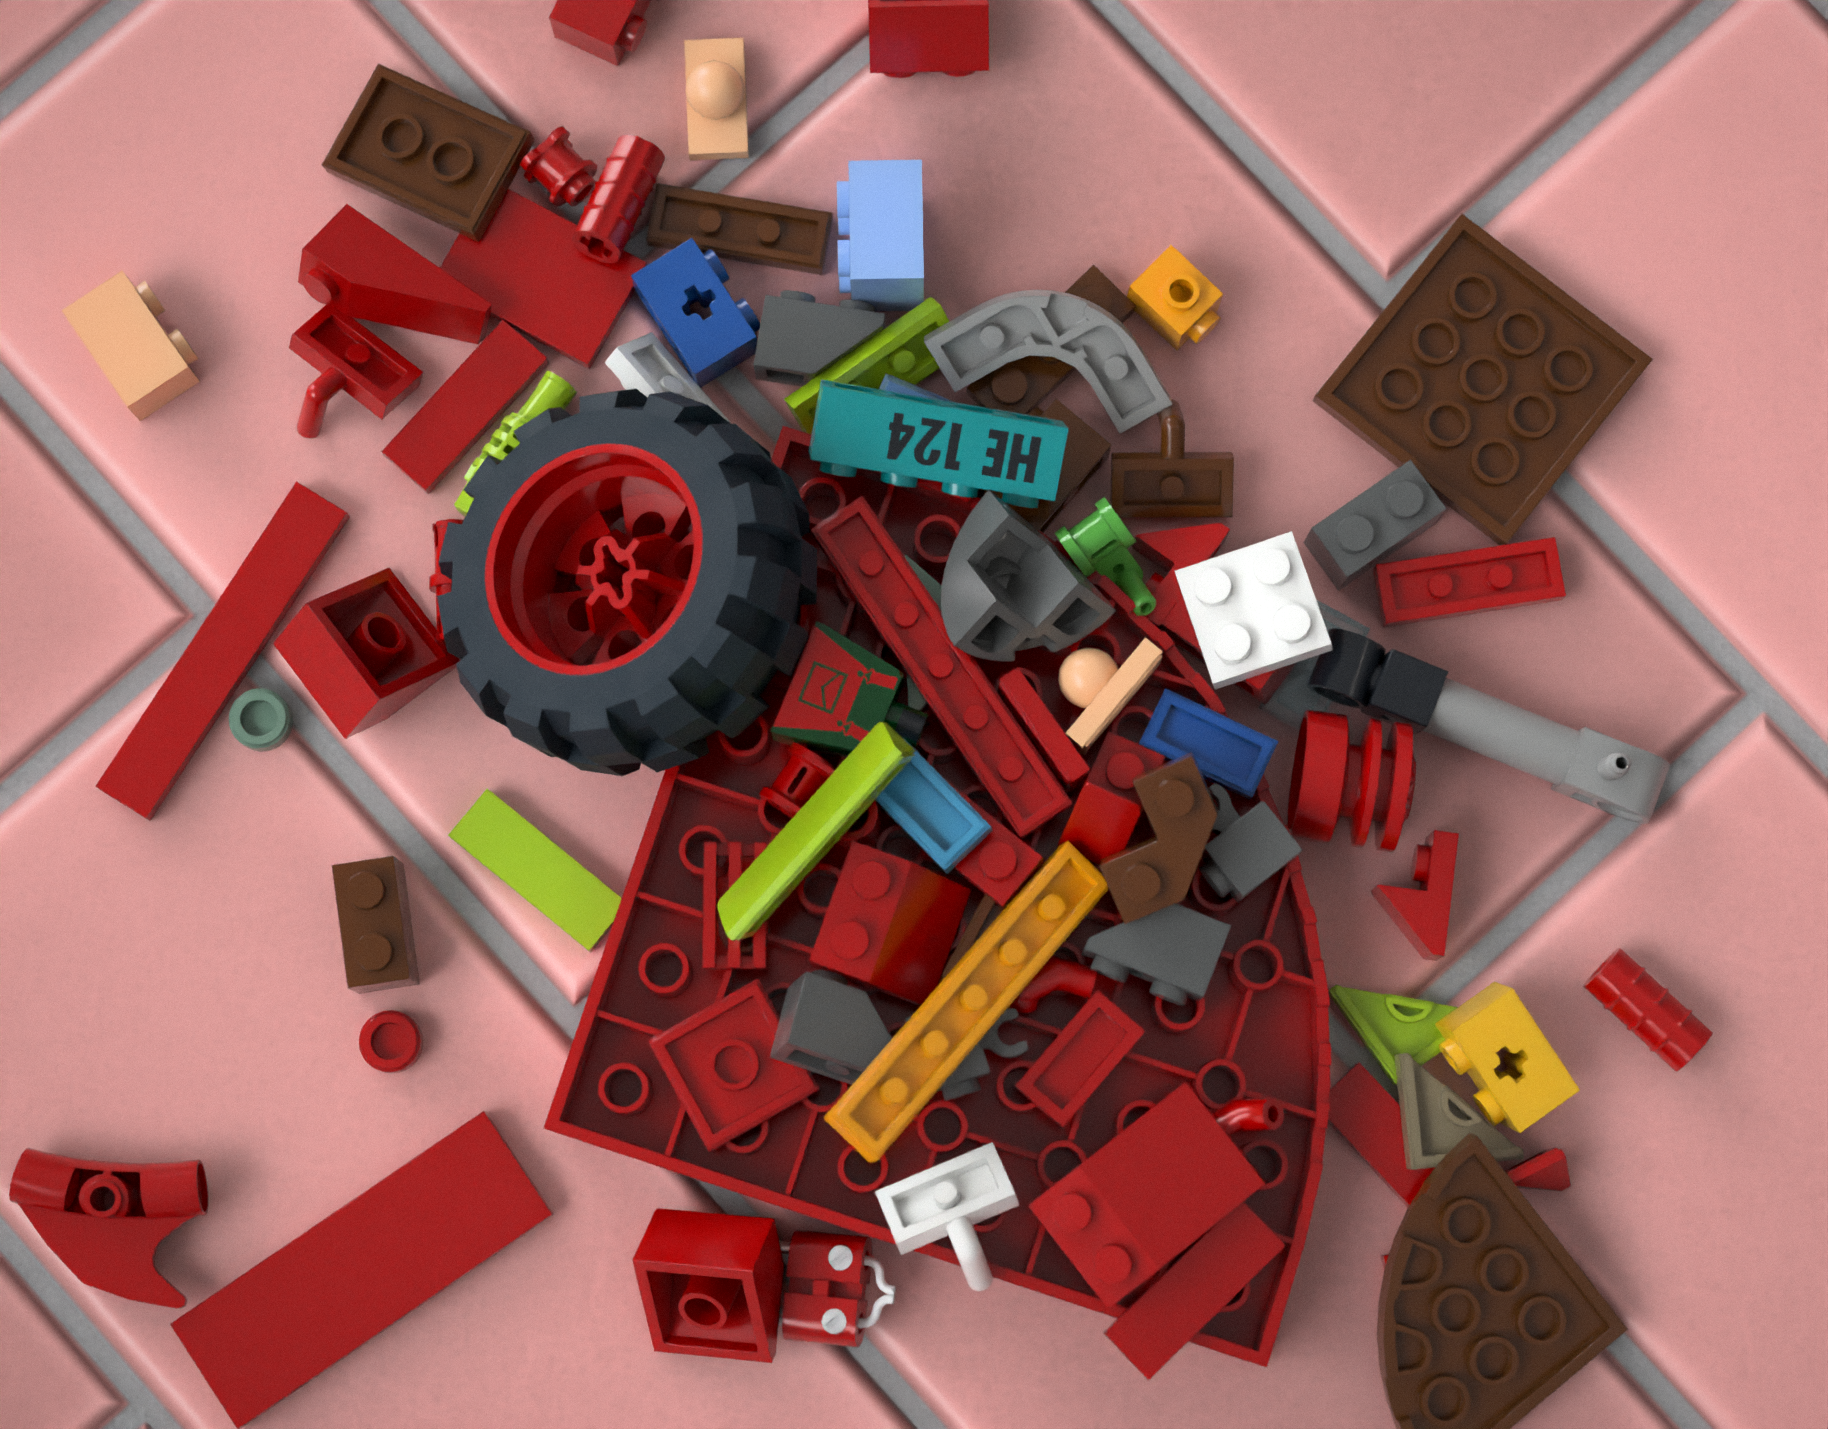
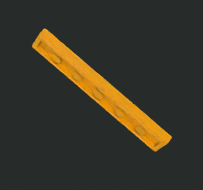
M1069 841L1059 845L828 1112L824 1119L870 1163L878 1161L1107 892L1109 887L1103 874Z

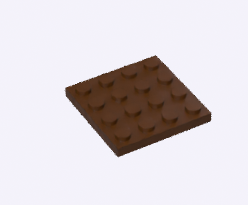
M1461 213L1316 393L1313 402L1398 468L1411 460L1441 501L1498 545H1506L1653 359Z

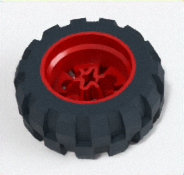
M635 388L581 396L579 413L570 415L561 407L549 408L514 430L520 444L502 461L488 455L463 489L469 496L474 498L462 525L448 522L438 562L441 573L452 579V591L437 596L447 652L461 659L456 666L463 687L485 716L506 726L510 730L512 737L534 747L549 757L560 758L583 771L624 776L640 770L642 763L658 773L709 754L706 737L718 730L730 738L740 735L770 707L760 695L776 672L779 670L789 677L792 676L808 640V631L797 624L800 606L816 604L817 549L801 538L810 532V514L792 477L772 462L770 452L736 424L728 422L709 405L670 391L654 393L646 397ZM623 516L626 527L625 534L613 525L615 521ZM692 523L693 530L690 532L689 526ZM659 567L663 575L656 573L655 570ZM572 578L576 579L575 584L581 587L582 591L568 592ZM658 594H662V599L656 606L654 600ZM595 650H598L591 665L580 666Z

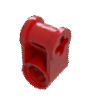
M795 742L788 749L791 757L772 786H764L758 794L766 802L790 818H793L836 770L835 767L823 758ZM875 800L867 808L869 817L866 824L855 832H845L836 842L837 845L849 849L852 841L868 845L877 837L881 827V815Z

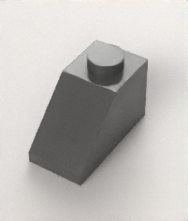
M815 970L811 973L805 972L788 987L770 1058L853 1085L892 1038L865 991L848 986V980L837 973Z

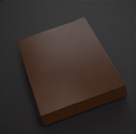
M378 63L325 157L322 166L327 173L479 242L521 167L522 159L529 152L535 139L531 132Z

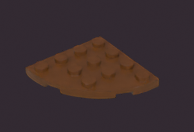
M1472 1133L1465 1136L1446 1154L1421 1186L1408 1207L1394 1237L1384 1269L1378 1302L1377 1343L1379 1368L1384 1392L1396 1429H1510L1628 1330L1477 1135Z

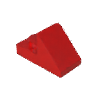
M1221 522L1148 532L1135 536L1137 542L1132 547L1168 573L1164 578L1155 572L1145 584L1156 600L1155 609L1145 616L1160 630L1162 629L1161 623L1182 596L1175 571L1214 558L1225 543L1230 529Z
M1108 731L1057 848L1064 842L1069 841L1089 862L1098 866L1103 858L1124 850L1143 809V804L1133 784V779L1139 774L1162 765L1165 756Z
M1434 830L1426 837L1425 845L1416 844L1412 858L1411 880L1420 882L1419 890L1387 885H1376L1371 889V893L1425 960L1437 961L1445 956L1459 833Z

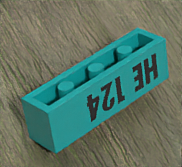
M821 379L808 452L810 460L821 461L820 471L833 475L856 477L857 468L882 472L880 480L888 484L917 487L918 478L942 482L941 491L948 494L976 498L980 488L1003 492L1002 500L1005 503L1021 507L1038 508L1039 499L1055 501L1069 428L1061 420Z

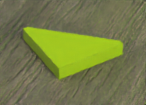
M1335 985L1328 990L1329 996L1393 1085L1397 1084L1394 1054L1409 1053L1412 1059L1421 1066L1441 1052L1439 1044L1445 1041L1435 1023L1458 1008L1420 999L1341 987V985Z

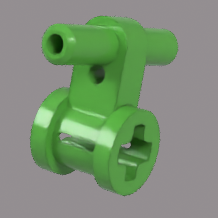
M1103 497L1095 503L1097 510L1069 530L1063 526L1054 533L1086 577L1095 571H1098L1102 576L1106 575L1135 602L1136 607L1133 611L1136 615H1148L1155 609L1156 600L1142 581L1143 571L1127 549L1137 541L1107 499Z

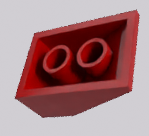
M1186 1081L1038 1196L1028 1206L1107 1309H1109L1229 1214L1266 1182Z

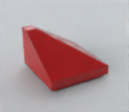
M1557 1147L1546 1149L1504 1170L1517 1188L1563 1191L1571 1187L1566 1156L1563 1150L1557 1149Z

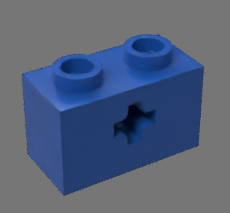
M693 238L631 275L635 292L691 378L700 388L755 355L757 346L755 332L760 329V322L744 298L734 302L723 283L730 280L712 249L702 253ZM698 301L703 308L710 307L711 316L703 321L699 314H691L690 305Z

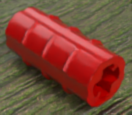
M626 134L618 137L610 157L606 158V165L602 168L603 171L599 180L595 182V188L591 192L592 195L587 205L584 206V212L580 216L581 218L571 238L574 246L582 254L603 263L619 261L627 241L631 240V233L635 230L634 226L639 216H642V209L646 206L645 203L650 192H653V185L657 182L656 179L665 161L663 152L654 143L636 135Z
M1617 948L1583 985L1588 992L1603 1004L1604 1009L1609 1010L1627 1027V1030L1632 1031L1650 1048V1051L1655 1052L1674 1071H1679L1701 1050L1713 1034L1710 1029L1692 1014V1010L1684 1007L1669 993V989L1661 986L1646 972L1645 967L1637 964L1621 948Z

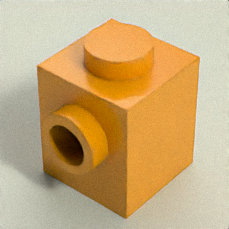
M1172 245L1129 286L1127 297L1136 305L1135 312L1176 351L1189 338L1196 344L1201 342L1221 320V317L1216 312L1219 309L1223 293Z

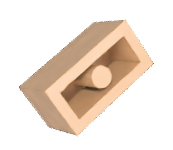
M122 270L61 310L127 408L139 421H142L200 382L189 366L199 358L178 328L167 334L157 319V316L166 310L146 281L135 287Z

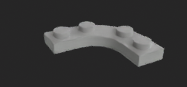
M1025 290L1004 294L977 305L924 336L925 345L954 392L961 390L1006 363L1029 355L1049 356L1074 366L1092 386L1120 434L1172 405L1169 393L1145 352L1124 324L1099 305L1069 293L1053 290Z

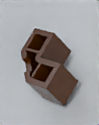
M1193 752L1139 774L1133 779V784L1156 836L1103 858L1099 865L1124 924L1182 901L1186 896L1218 815V809Z

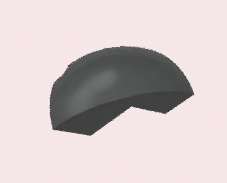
M990 490L977 503L960 529L950 551L943 575L941 612L948 637L953 645L960 650L988 660L1014 661L1015 651L1038 646H1046L1052 652L1059 651L1093 632L1116 612L1101 592L1063 553Z

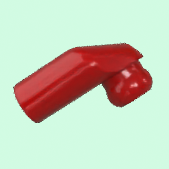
M1052 955L1009 1007L1016 1009L1018 1013L1033 1012L1037 1008L1039 999L1055 989L1090 999L1098 971L1091 970V966Z
M1276 1098L1234 1100L1212 1113L1229 1136L1241 1131L1276 1130L1281 1126L1284 1119L1283 1107Z

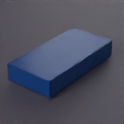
M1165 688L1139 745L1164 755V760L1168 762L1193 752L1204 779L1251 800L1279 741Z

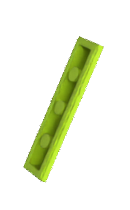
M879 722L721 897L717 904V910L725 933L732 941H739L755 934L915 756L913 754L915 749L887 723Z

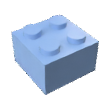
M922 160L848 161L849 181H837L839 235H850V240H838L839 293H851V300L869 303L875 307V312L911 311L924 301Z

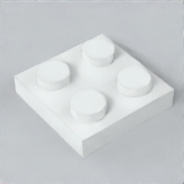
M1292 531L1175 571L1215 690L1332 651V643Z

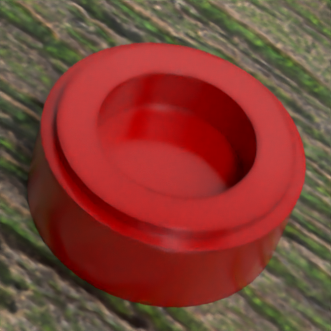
M394 1010L382 1011L370 1017L363 1025L359 1035L360 1052L364 1060L371 1067L385 1073H399L409 1069L419 1059L423 1049V1034L417 1022L410 1016Z

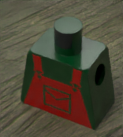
M816 621L775 719L771 733L773 740L783 744L791 745L795 742L807 749L848 757L877 723L885 722L916 749L927 724L929 714L897 702L904 683V674L825 624Z

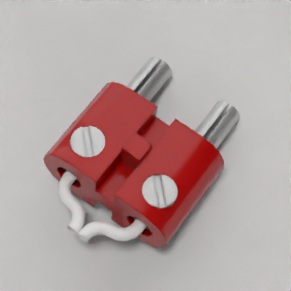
M795 1230L790 1242L779 1241L781 1250L789 1251L788 1254H782L784 1263H787L786 1276L790 1277L789 1291L784 1293V1303L780 1305L782 1317H779V1326H782L783 1338L791 1341L850 1347L861 1346L865 1328L874 1325L878 1321L881 1310L886 1304H894L896 1286L886 1283L882 1264L872 1257L871 1238L867 1236ZM872 1267L875 1271L876 1283L879 1289L889 1295L878 1298L873 1305L871 1315L866 1318L868 1300H865L866 1284H870Z

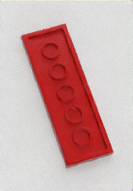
M482 1111L170 1323V1325L236 1428L241 1429L554 1214L487 1112Z

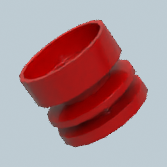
M1306 709L1299 728L1288 799L1287 826L1294 839L1329 843L1335 832L1339 817L1349 818V834L1352 847L1362 848L1366 843L1372 821L1375 822L1376 849L1393 852L1397 847L1402 826L1409 817L1415 789L1416 760L1413 753V729L1411 724L1395 722L1391 727L1385 749L1382 748L1381 721L1371 718L1363 731L1360 744H1349V724L1346 715Z

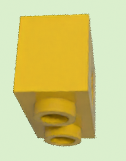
M1494 981L1435 1023L1445 1038V1041L1439 1044L1443 1056L1459 1075H1463L1465 1072L1468 1073L1479 1090L1472 1096L1473 1100L1493 1126L1501 1123L1521 1133L1580 1091L1511 987ZM1501 1049L1509 1052L1503 1058L1508 1067L1503 1072L1495 1069L1501 1063L1500 1058L1496 1054Z

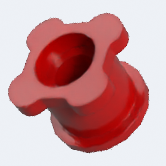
M563 126L556 128L537 148L529 151L522 159L520 166L525 170L523 177L530 184L539 181L551 193L549 201L554 206L558 207L568 203L573 207L583 202L594 190L595 182H597L594 176L598 166L591 159L584 161L572 148L573 144L568 140L570 133Z

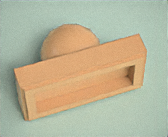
M744 38L684 40L688 153L690 161L749 158Z
M1146 637L1119 669L1117 663L1109 654L1095 648L1076 650L1065 658L1061 665L1058 682L1062 694L1070 703L1080 708H1086L1065 733L1080 755H1085L1159 666L1163 657L1161 655L1162 650Z

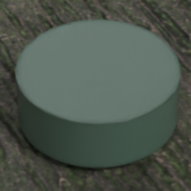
M264 688L251 689L241 694L232 704L229 712V726L234 737L247 748L254 751H270L282 745L289 737L293 727V714L288 703L274 691Z

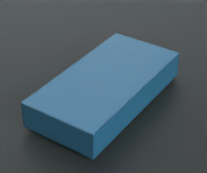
M915 750L913 753L915 756L875 801L948 874L993 830L969 803Z

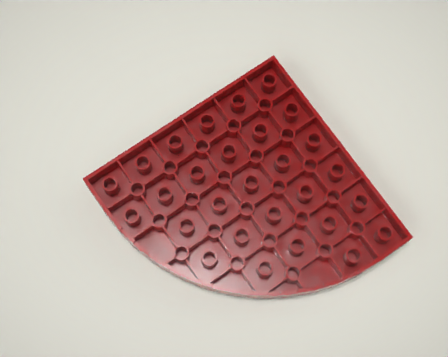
M782 426L771 460L777 467L792 477L810 514V532L801 538L817 549L816 604L800 606L797 624L808 631V640L816 621L825 624L897 668L904 674V683L897 702L908 706L906 672L812 536L811 529L863 496L903 556L907 555L942 585L946 563L956 537L981 498L948 494L941 491L942 482L918 478L917 487L888 484L880 480L882 472L857 468L856 477H845L820 471L821 461L810 460L808 451L811 434ZM1039 531L1078 568L1076 563L1073 561V559L1070 557L1068 552L1065 550L1063 545L1058 540L1054 541L1046 534ZM1096 571L1087 578L1109 601L1116 612L1093 632L1056 652L1050 651L1046 646L1015 651L1014 661H995L972 655L997 693L1000 678L1018 667L1064 733H1066L1086 708H1080L1070 703L1061 692L1058 682L1059 669L1065 658L1074 651L1083 648L1100 649L1112 657L1119 669L1145 637L1162 650L1161 655L1163 657L1156 670L1085 755L1081 754L1090 771L1108 731L1139 744L1165 688L1228 717L1226 714L1227 710L1219 697L1199 672L1196 673L1174 646L1175 643L1165 631L1162 632L1146 616L1136 615L1133 611L1136 607L1135 602L1106 575L1102 576ZM801 654L791 677L779 670L776 672L760 695L770 707L740 735L730 738L718 730L706 737L709 754L665 770L543 1129L894 1245L897 1244L875 1191L993 1142L1015 1192L1019 1206L972 1225L984 1252L992 1277L1118 1319L1198 1239L1107 1309L1028 1205L1186 1081L1211 1113L1234 1100L1276 1098L1281 1103L1284 1111V1119L1278 1129L1241 1131L1230 1134V1137L1266 1182L1243 1202L1286 1246L1188 1341L1267 1368L1309 1229L1324 1165L1322 1163L1325 1133L1328 1127L1330 1108V1066H1332L1331 1043L1329 1040L1330 997L1317 933V917L1314 907L1311 906L1298 856L1238 903L1230 893L1222 898L1212 889L1199 870L1205 864V861L1200 858L1184 900L1175 904L1231 925L1204 997L1199 1001L1188 997L1185 1006H1180L1149 993L1152 983L1129 974L1126 983L1097 973L1090 998L1099 990L1142 1027L1145 1032L1063 1128L1014 1087L1089 1000L1082 996L1055 989L1039 999L1035 1011L1030 1013L1017 1012L1018 1018L1004 1022L998 1028V1037L1006 1045L1027 1041L1029 1048L1026 1052L1015 1058H1003L991 1050L983 1049L990 1074L978 1078L981 1090L949 1101H945L942 1090L935 1092L878 1161L870 1163L824 1119L852 1085L812 1071L810 1072L820 1088L819 1091L712 1152H709L648 1040L756 979H759L780 1017L788 987L805 972L811 973L812 971L819 970L811 967L809 959L849 849L835 844L767 919L766 970L702 968L704 842H742L744 844L767 842L769 845L792 819L766 802L758 794L764 786H772L791 757L788 752L791 745L773 740L771 729L800 662ZM927 705L922 712L929 714V718L915 750L941 776L1014 833ZM1035 747L1072 801V806L1021 839L1039 853L1046 862L1057 849V845L1087 778L1069 790L1068 787L1065 789ZM809 749L836 769L847 758ZM1264 774L1251 800L1225 789L1230 796L1232 806L1240 817H1243L1260 802L1264 801L1290 833L1269 791L1270 786ZM1205 779L1208 788L1214 784ZM1144 806L1125 849L1156 836ZM878 808L881 815V827L877 837L866 846L911 861L971 889L943 969L944 972L985 894L955 869L946 874L897 822ZM868 809L863 812L846 832H855L866 824L869 817ZM1211 832L1206 845L1216 838L1218 834ZM718 857L717 904L721 897L729 890V857ZM742 857V874L754 862V857ZM1091 863L1102 873L1100 866ZM1110 889L1107 890L1055 951L1054 956L1087 966L1092 965L1094 959L1082 955L1089 937L1124 923ZM717 910L716 956H728V936L725 933ZM753 936L741 940V956H753ZM940 977L938 985L943 981L944 978ZM848 980V986L867 993L891 1038L905 1025L906 1018L911 1017L920 1007L914 1003ZM949 1235L912 1250L961 1267Z

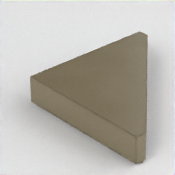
M1409 1053L1394 1054L1407 1170L1437 1167L1446 1154L1469 1133L1478 1136L1497 1162L1524 1159L1522 1148L1514 1145L1484 1119L1485 1117L1412 1059Z

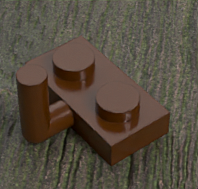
M1172 399L1171 406L1157 413L1161 426L1160 452H1111L1110 505L1119 517H1232L1233 454L1232 452H1185V422L1181 407L1177 401Z

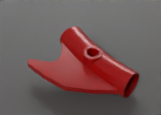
M31 1148L24 1150L12 1176L9 1199L12 1203L20 1206L46 1245L83 1284L128 1300L181 1309L186 1306V1296L158 1271L155 1265V1254L161 1242L191 1219L197 1216H205L208 1212L207 1177L200 1159L163 1163H123L73 1158ZM109 1190H112L115 1201L108 1210L104 1204V1197Z

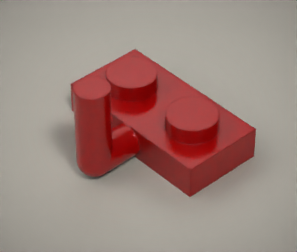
M326 304L292 334L289 345L290 350L322 373L306 389L297 423V431L305 438L317 437L322 428L328 402L341 389L383 420L420 386L424 372L354 318L346 316L330 304Z

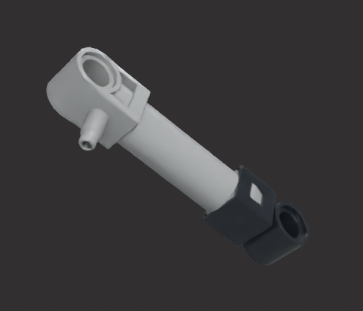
M1337 628L1329 629L1328 635L1332 643V651L1320 654L1308 682V688L1312 692L1338 704L1361 709L1362 713L1391 725L1395 722L1411 724L1413 734L1415 735L1423 730L1553 783L1551 790L1616 817L1636 823H1649L1670 764L1663 758L1587 727L1578 731L1448 679L1446 678L1447 670L1395 649H1391L1386 653V649L1382 645L1357 633Z

